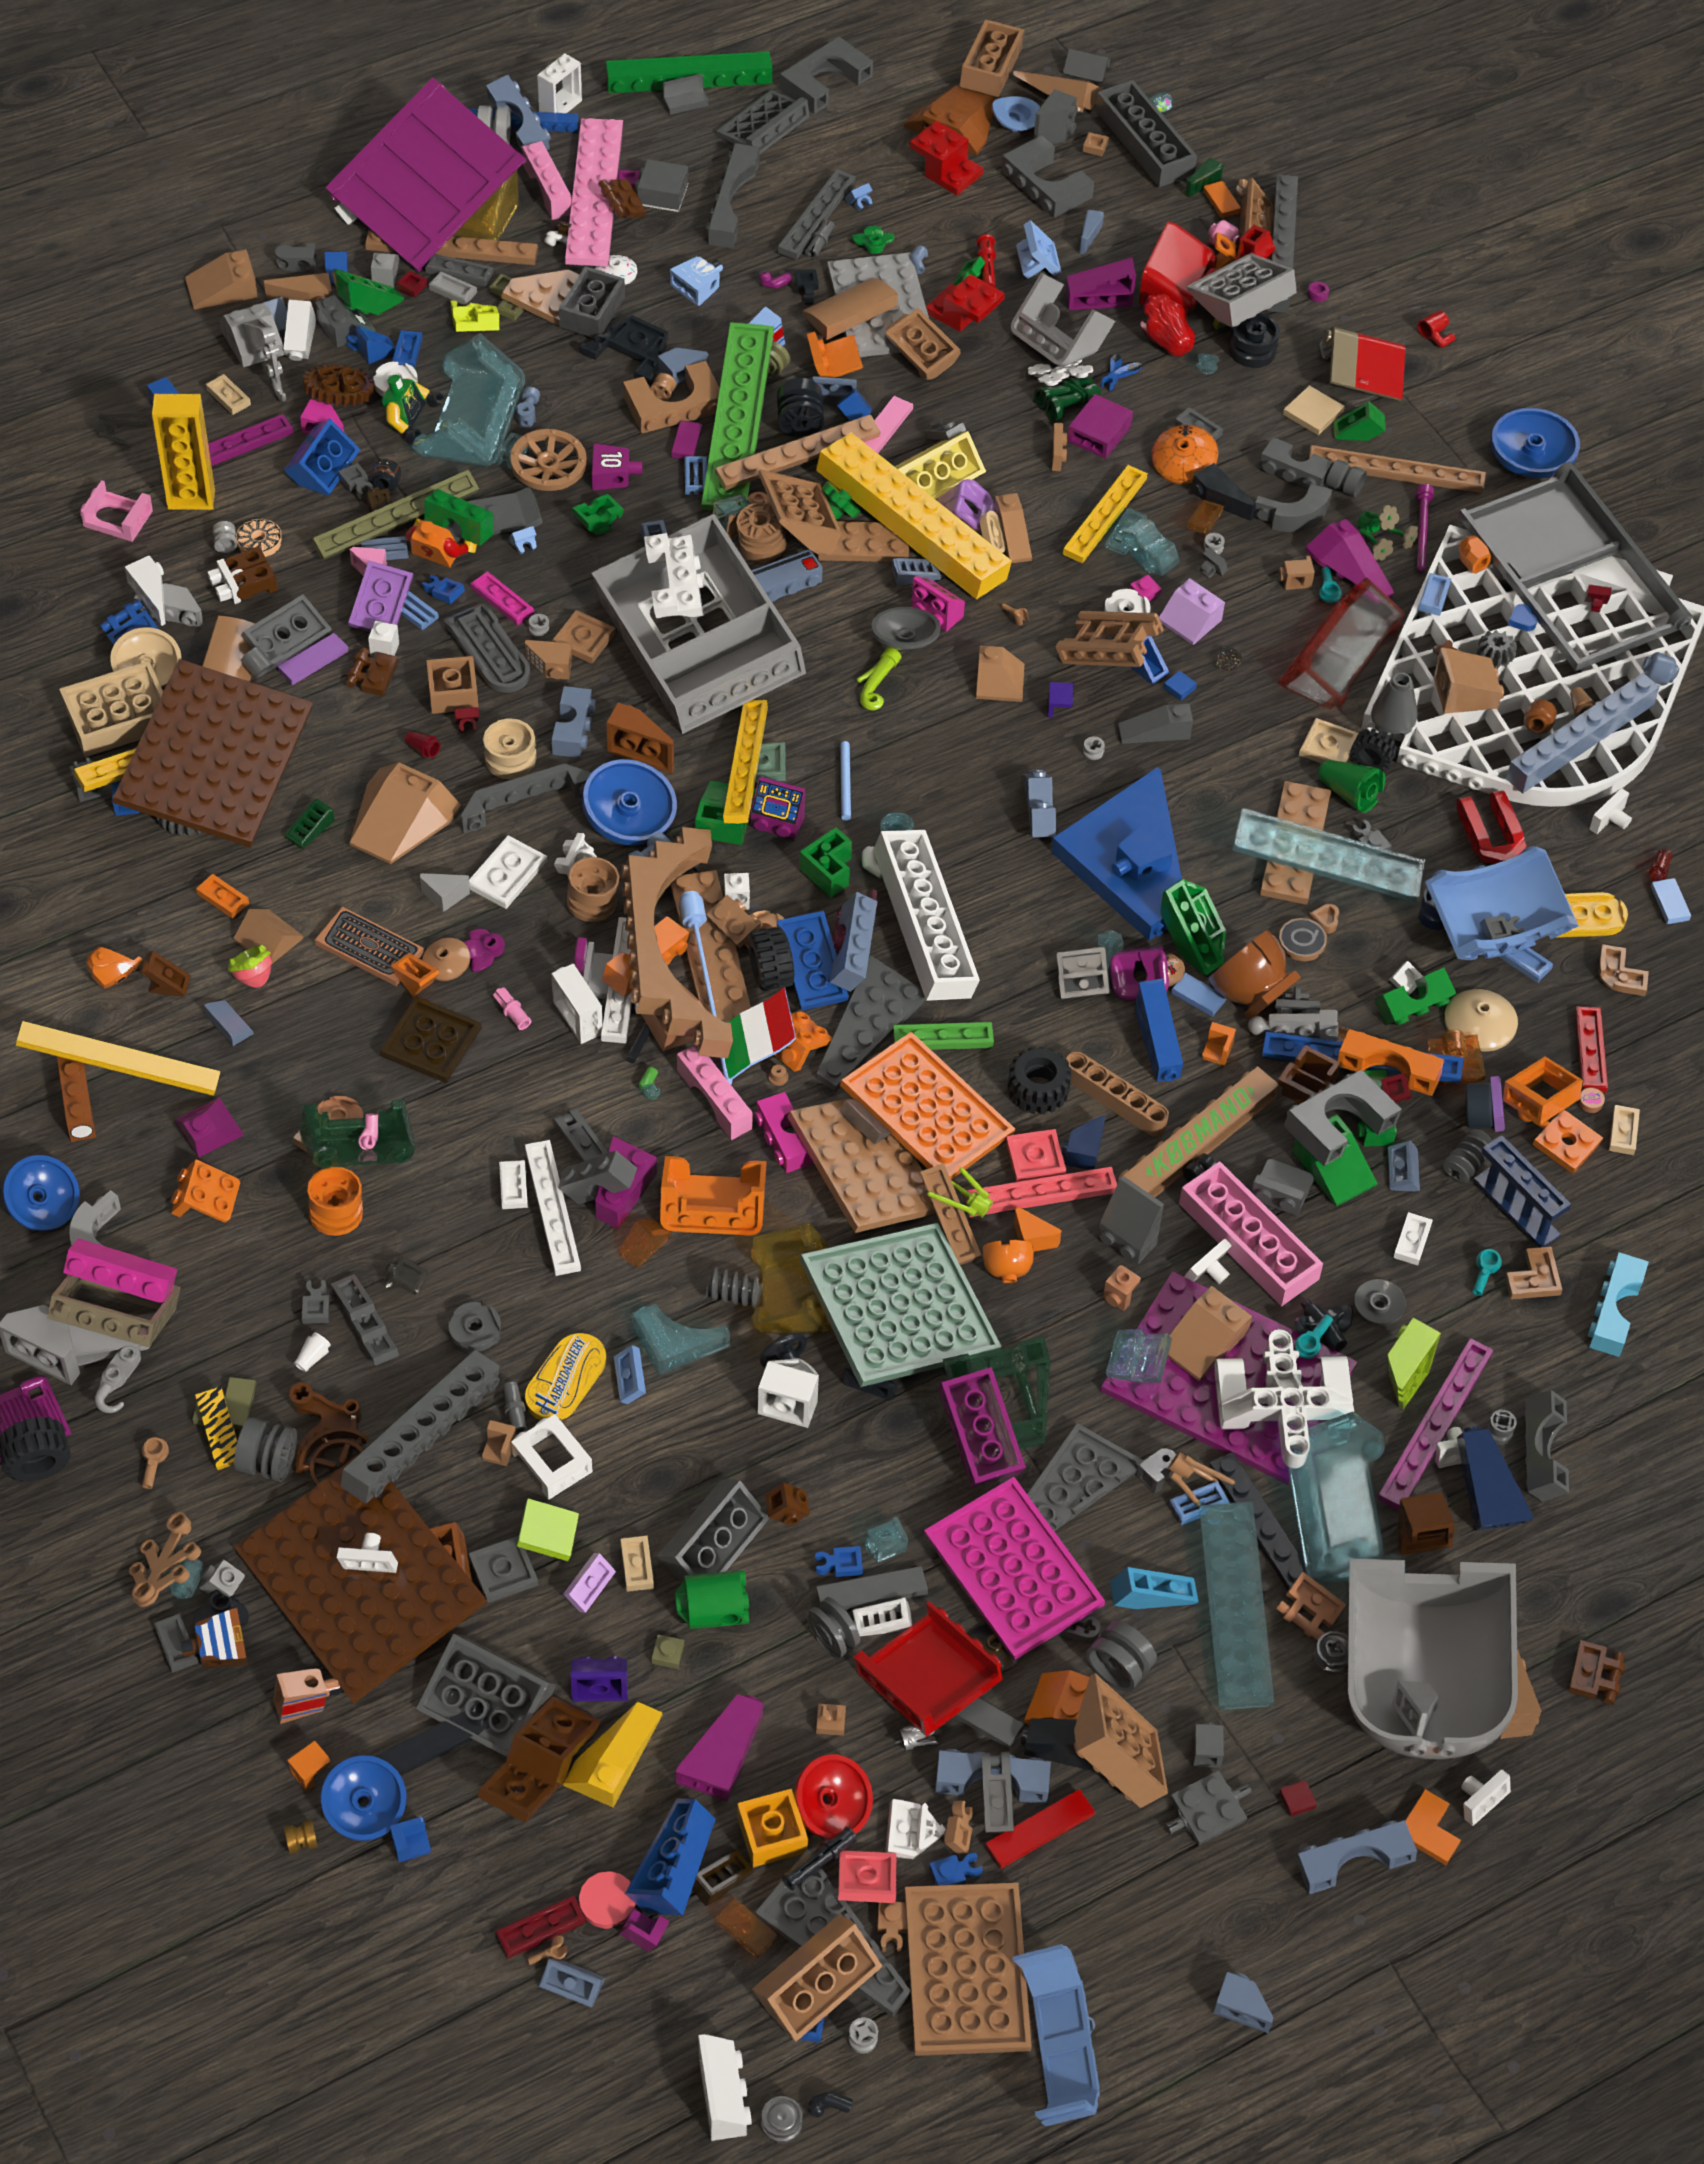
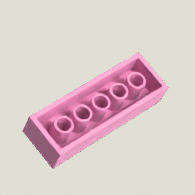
M1220 1161L1182 1187L1179 1204L1218 1243L1226 1239L1232 1245L1227 1252L1281 1307L1320 1279L1323 1263Z

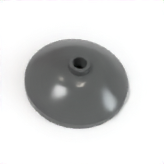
M891 608L879 613L872 621L873 636L883 645L897 650L924 648L933 643L940 635L941 627L939 620L930 612L919 608Z

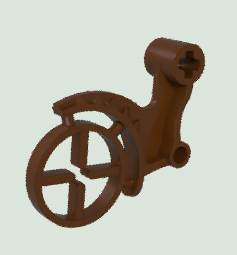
M299 1382L294 1384L289 1391L294 1411L303 1415L309 1413L321 1416L322 1420L305 1436L300 1444L296 1457V1473L304 1474V1471H310L313 1483L317 1486L320 1482L315 1476V1466L337 1471L335 1462L320 1459L323 1453L335 1447H344L339 1458L340 1465L344 1466L350 1449L352 1448L360 1454L364 1451L360 1446L361 1443L367 1444L369 1438L358 1431V1423L361 1421L362 1415L359 1403L356 1400L349 1399L344 1405L336 1404L321 1394L313 1392L309 1384ZM337 1437H348L355 1439V1442L347 1439H335L329 1441L328 1439ZM323 1443L313 1454L310 1464H305L310 1452L317 1445Z

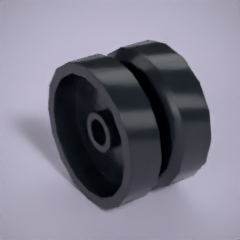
M1258 313L1255 317L1248 318L1238 326L1232 327L1229 352L1234 361L1249 368H1261L1269 365L1275 359L1280 333L1277 322L1266 314Z

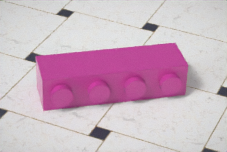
M78 1238L68 1250L63 1273L163 1304L173 1290L178 1269Z

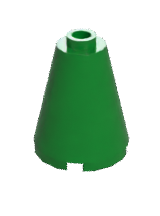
M1330 759L1323 762L1318 768L1319 780L1357 811L1363 813L1370 811L1379 800L1376 798L1378 791L1383 792L1385 773L1379 768Z

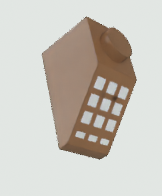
M525 640L526 659L546 678L569 680L572 664V643Z

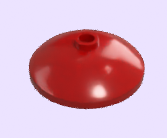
M831 1754L818 1757L804 1767L796 1782L795 1801L803 1824L816 1836L830 1840L846 1826L851 1828L855 1834L864 1827L871 1814L873 1793L866 1773L856 1762L842 1755ZM824 1794L828 1798L827 1804H825L823 1801Z

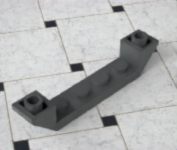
M564 763L477 790L461 814L462 831L467 833L486 827L485 811L493 810L496 807L515 803L532 796H538L569 785L575 799L582 797L585 783L592 772Z

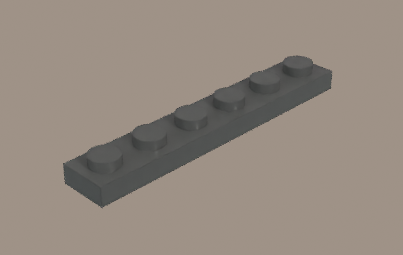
M836 169L779 244L778 253L797 260L811 242L813 233L818 231L822 221L829 218L854 185L855 176Z

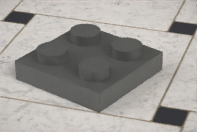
M518 1536L469 1553L470 1562L487 1603L538 1586V1579L526 1550L517 1547Z

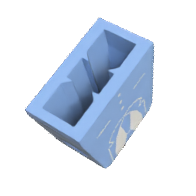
M695 257L670 269V285L694 304L700 306L718 289L719 272L723 270L722 264L716 259L708 263L701 257Z

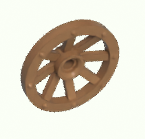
M555 429L536 430L525 434L514 444L510 456L511 469L516 478L528 487L542 491L561 490L576 483L584 474L586 469V452L581 442L569 433ZM548 440L547 451L542 452L535 442ZM555 441L567 445L558 454L554 453ZM529 446L537 459L521 454V452ZM573 450L575 451L578 459L563 461ZM519 461L534 467L523 470ZM575 467V469L570 474H567L566 472L562 471V469ZM541 474L543 476L542 479L533 477V475ZM553 476H556V477L559 478V479L549 480L550 477H553Z

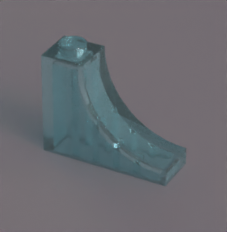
M657 1304L641 1307L633 1313V1327L659 1375L730 1346V1332L726 1325L712 1329L686 1327L668 1318L659 1309Z

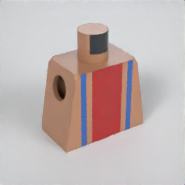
M317 1668L277 1674L273 1702L280 1724L324 1710L326 1697L340 1694L338 1680L334 1678L323 1680L321 1671Z

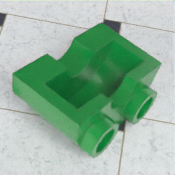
M609 494L593 499L590 506L583 503L572 508V515L595 535L604 534L611 530L612 527L610 525L617 516L621 518L624 509Z

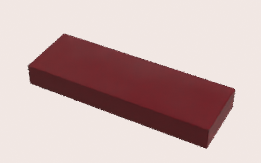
M573 1895L495 1932L507 1959H510L585 1924L586 1919Z

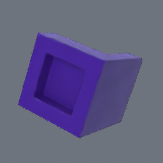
M1049 683L1048 718H1053L1054 707H1072L1073 683Z

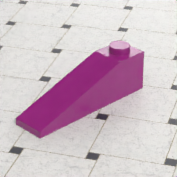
M1347 519L1329 524L1306 546L1305 551L1319 565L1324 568L1329 566L1337 572L1336 576L1341 579L1344 577L1355 583L1354 587L1376 602L1394 596L1395 592L1363 537Z

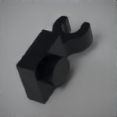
M816 269L796 270L795 282L797 291H804L805 304H814V290H819Z

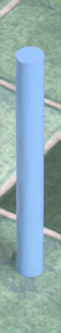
M843 741L840 743L841 818L848 821L851 819L850 744Z

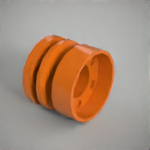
M343 1167L325 1168L312 1176L308 1182L307 1189L309 1218L312 1225L319 1232L334 1236L347 1234L356 1229L363 1216L362 1185L359 1177Z

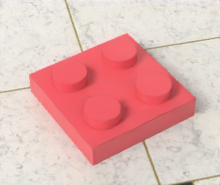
M1056 1129L1006 1136V1144L1016 1182L1066 1174Z
M842 1851L839 1857L838 1900L895 1903L896 1853Z

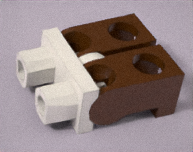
M260 546L231 556L225 561L224 559L218 560V568L207 572L212 586L224 583L215 587L220 602L232 598L234 604L241 602V599H248L254 594L268 590L269 593L278 591L275 574Z

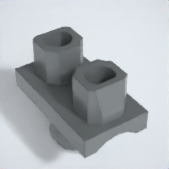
M1300 986L1294 987V993L1285 992L1284 999H1276L1275 1005H1273V1013L1318 1014L1320 1010V1001H1309V993H1301Z

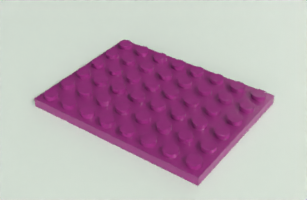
M1172 1271L1101 1386V1392L1225 1454L1233 1452L1239 1461L1289 1485L1298 1468H1290L1283 1462L1278 1421H1250L1249 1428L1221 1429L1215 1382V1366L1198 1381L1159 1351L1161 1345L1192 1305L1208 1290V1288ZM1233 1301L1249 1313L1252 1319L1249 1332L1222 1359H1243L1247 1390L1250 1388H1267V1367L1263 1360V1351H1266L1270 1334L1279 1329L1288 1332L1292 1338L1293 1350H1295L1297 1338L1302 1334ZM1274 1344L1278 1348H1284L1280 1344ZM1321 1344V1350L1316 1357L1306 1359L1299 1356L1296 1359L1297 1370H1301L1302 1386L1320 1387L1322 1376L1321 1359L1319 1357L1345 1355L1337 1351L1332 1352L1329 1347ZM1347 1357L1351 1377L1358 1361ZM1277 1367L1280 1371H1286L1282 1367ZM1313 1401V1402H1312V1403L1315 1404V1405H1318V1406L1321 1405L1319 1402H1316V1401ZM1263 1402L1259 1403L1260 1405L1265 1407L1269 1406L1268 1404ZM1285 1402L1289 1406H1295L1292 1402ZM1307 1420L1310 1446L1325 1420ZM1288 1426L1292 1430H1298L1295 1426ZM1291 1450L1295 1454H1301L1298 1450Z

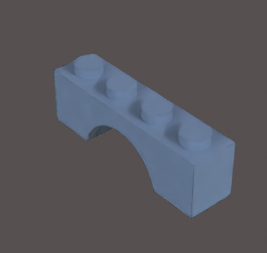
M506 75L486 85L487 97L495 109L498 106L510 107V113L515 114L522 120L523 124L516 133L517 144L522 150V146L542 141L546 150H549L550 135L546 128L542 129L540 126L538 115L535 112H531L527 98L525 96L522 97L519 93L520 88L515 80L512 81L509 75Z
M859 892L853 894L841 907L839 925L846 928V935L842 948L832 964L830 983L850 992L866 978L877 901Z
M956 1749L939 1750L935 1793L963 1796L972 1783L983 1779L981 1753L984 1752L970 1754L961 1753ZM1010 1755L1011 1787L1015 1791L1018 1801L1047 1804L1051 1762L1037 1757L1020 1759ZM1002 1766L991 1767V1775L1002 1774Z
M1405 1820L1400 1822L1389 1821L1384 1823L1381 1828L1372 1831L1370 1829H1363L1346 1839L1338 1837L1329 1841L1327 1845L1306 1847L1301 1853H1298L1297 1864L1308 1893L1313 1894L1335 1887L1339 1869L1345 1862L1354 1857H1372L1382 1862L1388 1869L1415 1862L1417 1849Z

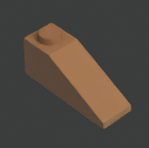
M329 273L264 280L265 294L268 300L282 297L286 304L289 303V300L311 301L313 309H316L315 302L332 296Z
M1018 494L996 496L994 512L1001 520L1006 544L1005 550L1008 558L1012 561L1011 563L1032 561L1024 513Z

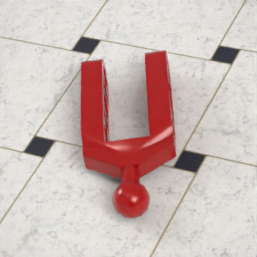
M1504 790L1491 792L1489 797L1491 809L1507 845L1492 847L1473 799L1470 796L1458 798L1456 801L1458 816L1480 861L1497 864L1522 854V851L1527 848L1522 828Z

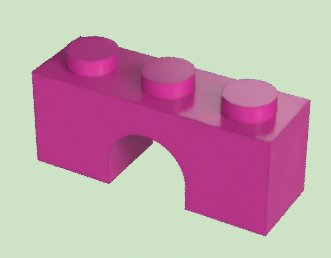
M783 1092L757 1101V1112L754 1113L758 1126H763L765 1130L764 1136L769 1146L772 1145L775 1150L774 1156L777 1164L782 1165L785 1172L789 1173L814 1164L797 1133H788L783 1130L792 1126L787 1117L789 1112L794 1110L786 1093Z

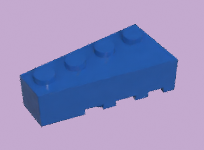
M676 1799L625 1892L645 1913L682 1916L684 1914L716 1820L696 1799Z

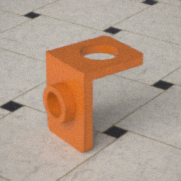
M1217 232L1215 234V248L1220 253L1216 255L1218 258L1214 269L1219 270L1231 264L1236 258V243ZM1220 240L1227 245L1226 248L1221 245Z

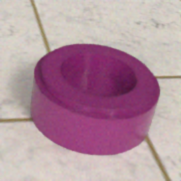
M1313 282L1308 286L1307 296L1310 300L1323 302L1328 298L1329 287L1325 283Z

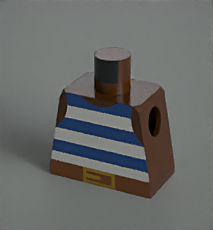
M237 1608L195 1623L197 1637L181 1640L183 1657L200 1654L202 1667L248 1665Z

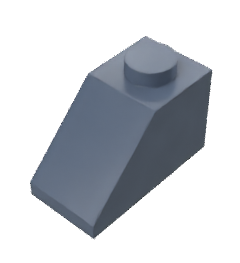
M674 348L658 356V372L671 375L675 379L677 386L685 382V366L706 361L709 366V354L704 351Z
M1226 1973L1214 2014L1269 2034L1274 2017L1255 1982L1249 1980L1247 1976L1241 1973Z

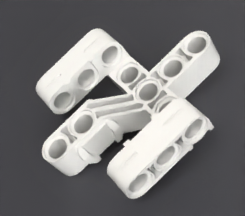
M1279 1329L1270 1334L1266 1351H1263V1360L1267 1367V1388L1246 1389L1242 1358L1215 1359V1382L1221 1429L1249 1428L1250 1421H1278L1283 1462L1290 1468H1300L1306 1461L1310 1447L1307 1420H1327L1328 1427H1353L1355 1416L1348 1359L1346 1356L1319 1357L1321 1359L1322 1376L1320 1387H1303L1301 1384V1370H1297L1296 1366L1299 1351L1293 1350L1291 1335ZM1274 1344H1280L1284 1348H1278ZM1277 1367H1282L1286 1371H1280ZM1316 1401L1319 1402L1321 1405L1318 1406L1313 1404L1312 1402ZM1263 1402L1268 1404L1269 1406L1265 1407L1260 1405L1259 1403ZM1285 1402H1292L1295 1406H1289ZM1288 1426H1295L1298 1430H1292ZM1291 1450H1298L1301 1454H1295Z

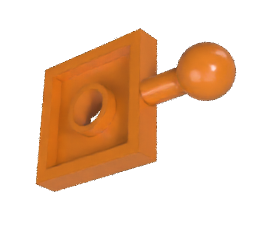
M1566 1110L1559 1112L1551 1122L1547 1120L1541 1125L1520 1111H1517L1522 1121H1532L1543 1129L1532 1145L1572 1174L1603 1140V1137ZM1562 1138H1570L1574 1144L1567 1145L1562 1141Z

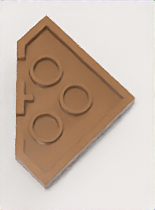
M563 270L512 278L502 292L501 298L559 326V307L579 277V274L571 270Z

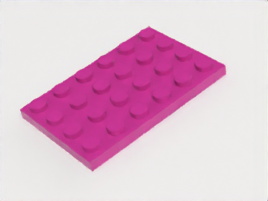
M1012 1477L924 1530L925 1537L1014 1661L1105 1605L1103 1597L1015 1477Z

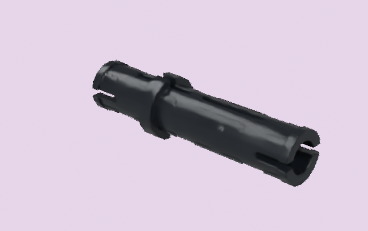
M846 1826L830 1840L825 1839L821 1842L820 1848L803 1859L790 1871L783 1874L782 1880L790 1890H794L829 1861L838 1859L843 1850L857 1841L854 1831Z

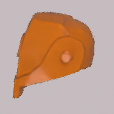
M100 946L95 948L86 959V966L92 975V979L103 989L119 984L144 963L143 959L139 956L132 960Z

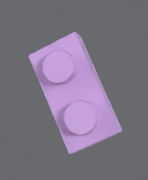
M593 1553L563 1595L579 1612L586 1613L616 1571L600 1553Z

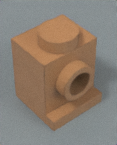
M1306 556L1305 560L1284 561V567H1279V580L1283 581L1285 590L1312 588L1314 569L1310 556Z

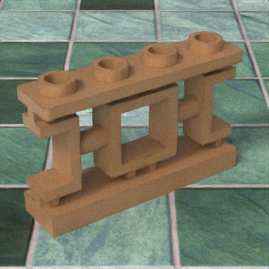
M1080 611L1078 614L1080 620H1077L1075 623L1079 631L1075 638H1065L1063 641H1059L1055 647L1063 664L1141 667L1144 663L1142 654L1147 652L1143 643L1147 636L1162 634L1164 629L1157 613ZM1108 635H1116L1113 640L1106 639Z

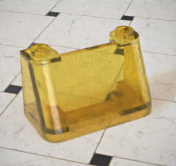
M809 1222L753 1237L751 1256L753 1261L762 1268L763 1307L755 1309L752 1315V1322L755 1329H758L761 1333H821L832 1330L799 1261L801 1254L829 1248L827 1242Z

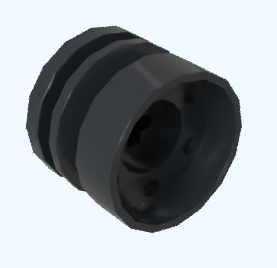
M794 378L780 385L777 390L778 423L781 430L787 435L796 438L807 437L820 431L824 425L822 390L819 384L806 378Z

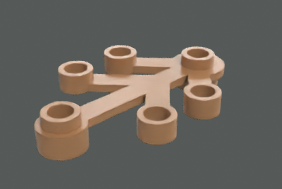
M177 1512L168 1519L167 1528L171 1531V1534L159 1557L157 1554L159 1546L152 1539L146 1540L141 1545L140 1551L146 1556L152 1571L148 1580L146 1579L148 1569L141 1562L134 1563L129 1569V1574L136 1583L132 1591L133 1600L139 1607H146L154 1603L159 1592L173 1582L178 1584L186 1582L190 1572L183 1565H176L185 1559L194 1561L201 1554V1549L197 1544L189 1542L182 1550L172 1556L180 1538L186 1536L191 1531V1521L183 1512ZM173 1568L171 1573L161 1578L162 1574Z

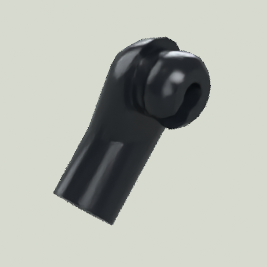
M828 2091L813 2096L810 2099L808 2112L813 2117H821L824 2114V2109L832 2107L848 2113L852 2107L853 2099Z

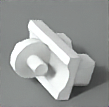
M577 833L574 840H565L563 852L566 858L559 857L554 863L558 873L567 874L569 877V871L574 863L584 858H597L593 853L594 849L585 842L584 833Z

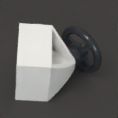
M790 1333L781 1336L771 1342L761 1353L760 1364L765 1368L758 1387V1414L808 1428L818 1401L819 1375L812 1366L799 1358L807 1345L806 1337L803 1334ZM795 1341H799L797 1348L794 1350L792 1345Z

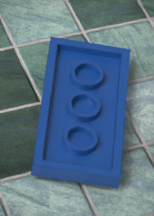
M824 911L777 920L776 926H781L790 944L795 974L793 986L800 1010L803 1011L848 1001L847 990L830 983L832 964L837 955Z

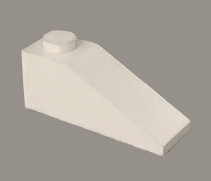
M147 556L125 566L129 585L161 626L166 624L162 581L164 572L158 562L155 563L150 556Z

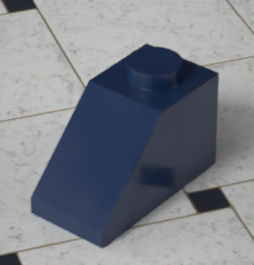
M1100 1115L1071 1131L1069 1140L1064 1139L1062 1154L1066 1155L1065 1165L1087 1170L1095 1169L1106 1116Z

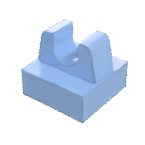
M534 527L514 532L509 537L511 546H514L519 554L525 552L523 544H528L531 551L535 550L536 532Z

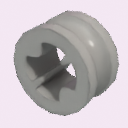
M1218 533L1208 534L1204 540V551L1210 547L1218 555L1221 554L1224 549V537Z
M534 614L529 618V632L531 634L543 636L549 631V618L547 616Z
M1094 736L1087 738L1084 741V756L1090 760L1100 759L1104 753V741Z

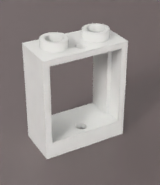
M564 53L538 74L539 112L568 113L582 101L581 63ZM562 80L563 88L556 93V84Z
M574 964L557 969L552 973L553 1003L581 1044L600 1036L603 1027L602 1005Z

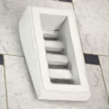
M905 1598L853 1610L855 1626L860 1636L906 1631L913 1625L909 1604ZM896 1612H901V1619H897ZM885 1613H890L891 1621L886 1622ZM879 1614L880 1624H875L874 1615ZM863 1616H868L869 1626L867 1627L864 1626Z

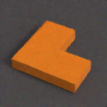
M1425 1789L1405 1822L1415 1847L1442 1864L1447 1865L1461 1840L1437 1826L1450 1804Z

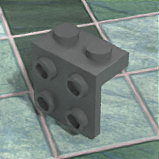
M1268 1159L1261 1175L1257 1174L1252 1194L1263 1204L1298 1216L1314 1181V1175L1277 1160Z

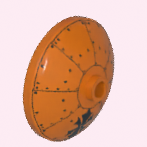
M1178 425L1169 428L1156 439L1152 448V463L1155 470L1162 478L1175 484H1192L1194 473L1213 463L1217 464L1218 448L1214 438L1206 430L1194 425Z

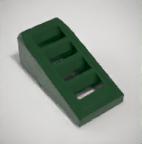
M1210 157L1187 180L1185 196L1191 197L1202 191L1204 186L1218 182L1222 178L1223 164Z
M316 798L286 832L285 838L303 850L335 821L333 809ZM300 832L303 835H305V837L302 838L297 833Z

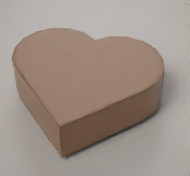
M1325 904L1311 912L1309 919L1317 922L1325 930V933L1331 934L1337 929L1339 909L1334 904Z

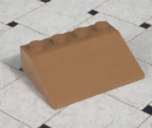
M760 469L758 474L779 523L814 553L832 555L842 532L821 485Z
M1096 1673L1090 1675L1074 1728L1076 1740L1074 1748L1081 1758H1085L1091 1763L1096 1772H1101L1113 1787L1116 1786L1120 1789L1127 1800H1132L1138 1807L1142 1808L1168 1794L1157 1729Z

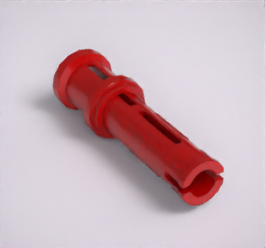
M983 234L976 240V245L979 248L977 257L981 256L985 261L981 268L982 281L996 288L994 275V260L996 259V252L994 250L995 238L992 235Z

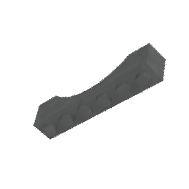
M735 143L733 152L729 151V165H725L723 171L724 180L721 179L719 183L720 194L715 196V208H712L710 212L711 222H707L705 235L709 236V245L734 248L738 235V218L733 212L730 202L736 191L756 176L760 161V147Z

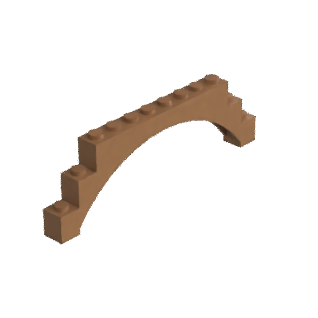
M682 827L680 837L676 836L675 843L656 841L654 849L649 851L648 857L629 855L626 865H622L621 879H625L622 895L626 896L624 914H628L625 923V930L629 931L627 949H631L628 965L632 967L630 985H634L631 1001L635 1003L636 1014L662 1016V1023L666 1024L667 1035L694 1037L693 1043L697 1045L698 1056L728 1058L733 1043L731 1023L723 1022L708 1012L679 984L662 957L654 930V909L665 889L676 878L700 863L707 864L712 849L710 830Z

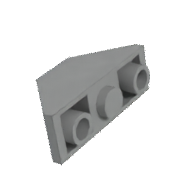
M164 583L165 621L202 628L201 609L189 590L185 587ZM135 595L134 602L139 599L144 606L137 611V614L146 610L151 617H154L139 596Z

